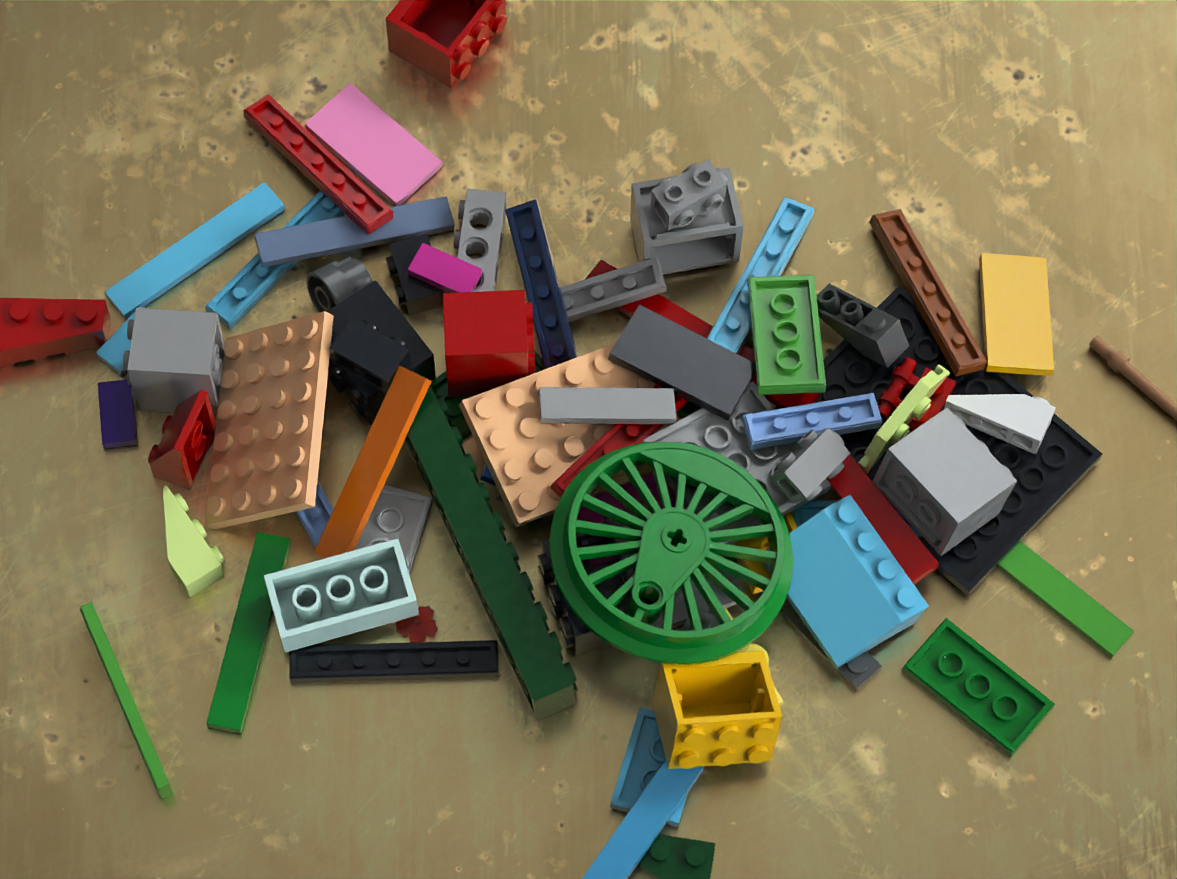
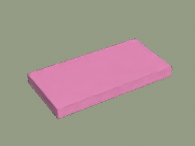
M351 83L305 123V129L394 206L402 205L443 167L442 161Z

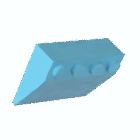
M851 495L823 509L789 533L793 552V572L786 598L836 669L916 623L929 607ZM763 563L770 573V564Z

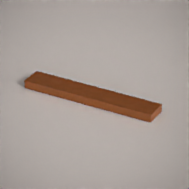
M901 209L872 215L869 221L871 227L955 376L984 370L988 363Z

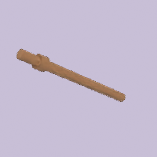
M1099 335L1095 336L1089 345L1108 361L1107 365L1116 373L1121 372L1177 421V403L1129 362L1130 358L1121 350L1116 351Z

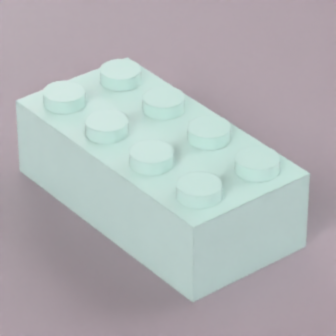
M399 538L264 575L285 652L419 615L417 600Z

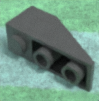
M830 283L817 294L819 318L865 357L888 368L909 347L898 318Z

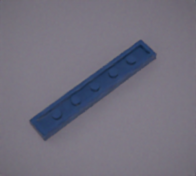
M535 199L505 209L528 302H532L533 323L545 369L577 358L578 354L539 203Z

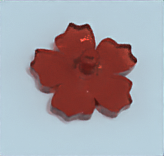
M419 606V615L397 622L396 632L404 638L409 636L410 643L426 641V635L430 637L435 636L438 627L436 626V621L432 619L434 610L430 606Z

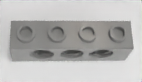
M467 188L466 200H460L458 220L463 221L461 230L456 229L454 235V249H458L457 258L482 269V276L477 283L479 286L474 288L473 292L495 291L506 218L505 209H507L506 192ZM476 224H484L487 226L486 228L481 230L473 228V226ZM479 253L483 255L479 259H472L468 257L470 254Z

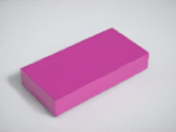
M422 243L407 269L408 275L448 293L473 292L482 276L481 268L425 243Z

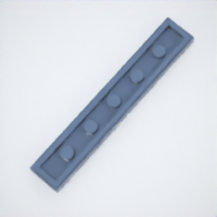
M447 196L389 207L393 211V219L369 235L348 216L255 233V242L262 268L406 240L424 234L431 235L454 230L455 223Z

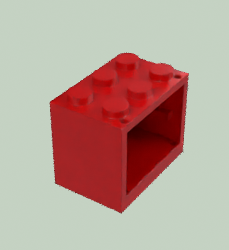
M400 0L385 18L388 49L391 53L452 89L458 80L462 81L468 75L474 59L477 56L481 57L486 52L489 40L495 33L499 34L504 29L507 23V1Z
M525 290L443 293L444 345L449 397L475 396L535 373L532 302H525Z

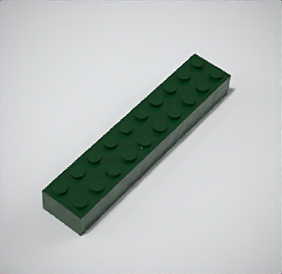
M429 387L405 441L536 720L540 721L575 705L574 693L578 691L575 683L577 678L570 663L566 662L563 664L562 662L564 661L561 654L562 647L554 631L548 633L549 627L546 622L548 620L546 612L540 601L534 603L535 598L532 593L534 589L526 571L520 573L521 568L518 563L517 551L511 541L506 543L507 539L503 532L505 531L503 522L498 512L493 513L490 504L491 498L483 482L479 484L475 463L470 453L465 454L462 446L463 439L456 424H451L448 416L450 413L442 395L436 397L432 387Z

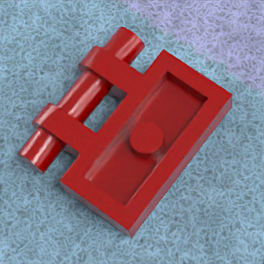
M905 357L901 366H897L891 377L893 380L888 390L883 391L878 399L881 419H887L890 412H894L903 401L899 398L903 388L906 387L912 390L918 381L926 376L931 369L926 367L919 378L912 373L917 364L916 361ZM946 377L929 398L931 406L919 421L913 418L908 424L910 427L908 429L910 431L909 434L943 410L948 395H951L955 388L956 381Z

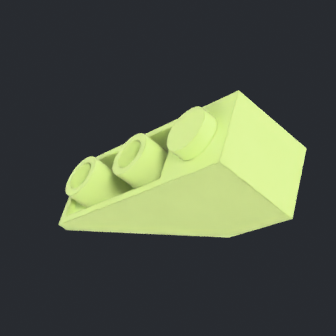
M166 485L163 487L168 562L172 573L189 598L225 577L222 569V564L225 563V560L215 545L209 547L204 540L207 534L198 519L190 520L186 514L189 508L180 493L178 492L173 495Z

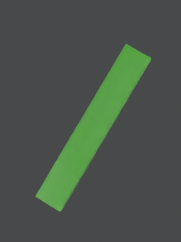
M1022 542L997 566L1110 658L1118 652L1134 633V630Z
M92 602L80 606L81 614L159 798L168 797L173 794V791Z

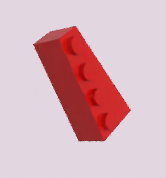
M0 298V369L12 367L14 363L31 359L36 362L46 360L47 356L61 353L70 355L100 349L109 339L110 313L106 300Z

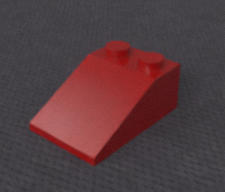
M198 391L177 405L173 415H168L162 427L163 437L159 445L155 444L152 447L148 457L153 477L188 490L192 489L215 437L216 423L207 391Z

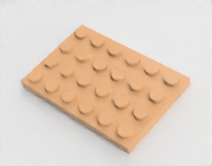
M323 311L225 339V355L223 357L219 407L217 410L206 507V527L216 530L315 507L333 315Z
M615 343L460 402L459 407L515 527L555 512L560 497L550 488L552 483L614 425L540 423L539 387L653 388L656 385L608 360L609 353ZM676 413V421H675V422H677V421L680 420L679 417H678V415H677V413ZM665 424L660 430H662V429H664V428H666V427H668V426H670V425H672V424ZM649 465L635 466L641 477L653 473ZM623 470L610 477L620 486L630 482ZM601 486L591 496H597L607 492V490Z

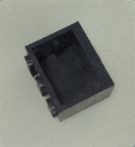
M376 280L327 311V313L334 316L331 345L351 317L361 322L367 320L373 323L380 333L389 338L392 336L397 337L408 346L411 364L407 369L431 381L436 378L434 354ZM330 356L328 370L332 374L330 376L332 384L339 393L345 391L351 399L349 405L358 418L364 416L368 423L372 425L386 394L332 363Z
M612 519L600 523L624 527L623 524ZM576 533L577 548L630 542ZM549 540L543 541L542 554L537 555L539 561L538 571L543 585H550L549 592L551 596L549 597V602L554 616L561 615L560 622L562 628H560L565 647L572 646L576 657L609 646L610 644L595 635L580 621L565 601L552 570ZM635 554L613 556L614 560L595 567H591L588 559L581 560L587 576ZM633 568L594 586L608 600L632 577ZM629 593L615 606L626 615H628L626 606ZM640 598L644 604H653L649 599Z

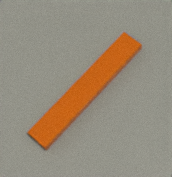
M402 366L398 367L314 551L315 554L323 558H329L355 550L432 382L431 380Z

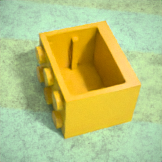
M764 651L737 652L718 660L698 664L660 663L652 706L668 769H691L701 766H726L729 764L772 761L783 716Z

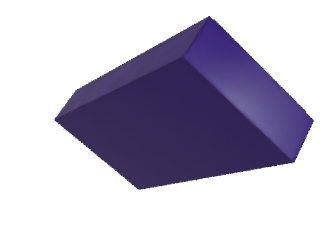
M127 379L97 383L103 448L137 445L134 398L131 395L132 385H128Z

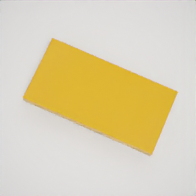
M981 253L979 269L984 352L988 362L985 367L986 372L1052 376L1054 361L1046 258Z

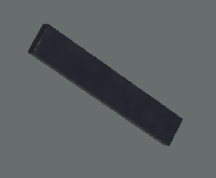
M497 640L310 645L292 650L289 654L290 683L498 677Z

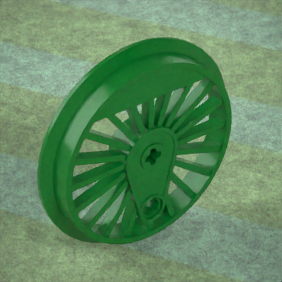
M680 442L640 443L614 450L598 458L583 469L569 484L557 505L550 530L549 547L552 570L557 585L574 614L587 628L608 644L625 653L652 662L680 665L705 663L729 656L745 648L768 629L777 617L785 602L791 584L793 572L792 544L785 520L776 503L762 485L741 466L717 452L693 444ZM642 464L651 466L661 508L635 466ZM623 470L647 509L610 477ZM664 473L677 478L674 507L671 506ZM686 483L697 488L687 510L683 509ZM601 485L637 517L590 496V494ZM704 491L715 496L697 515L694 513ZM725 501L737 506V508L704 523ZM584 506L630 528L576 520L581 507ZM751 513L758 516L763 524L713 531ZM576 533L632 542L577 548ZM767 537L770 551L719 542ZM636 553L587 576L581 560ZM721 556L770 564L769 578ZM633 568L632 577L608 600L594 586ZM715 568L764 590L763 594L754 603ZM703 575L745 612L731 620ZM692 580L719 622V626L702 629L691 586ZM681 592L683 593L692 631L671 630L674 600ZM629 593L626 606L628 615H626L615 606ZM640 598L649 599L653 604H644ZM663 613L662 628L648 625L655 622Z

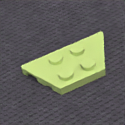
M940 364L934 371L931 370L918 381L875 434L865 451V456L858 463L865 473L868 474L892 444L897 443L910 432L908 424L913 418L919 421L931 406L929 398L950 374Z

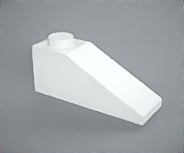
M1026 394L948 395L944 409L948 408L955 416L961 418L966 425L1033 454L1037 453L1056 409L1047 400L1038 396L1030 397Z

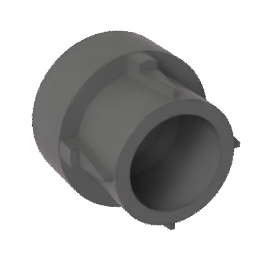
M351 257L338 263L333 261L308 274L306 280L309 296L318 312H327L373 282L365 266L359 260L351 259Z

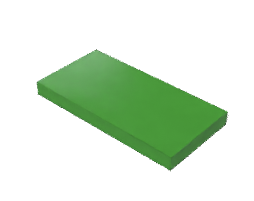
M815 276L748 277L747 286L757 394L825 392L826 379Z

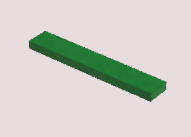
M260 532L256 534L206 722L208 728L238 734L242 733L273 614L264 575L284 570L291 545L290 538Z

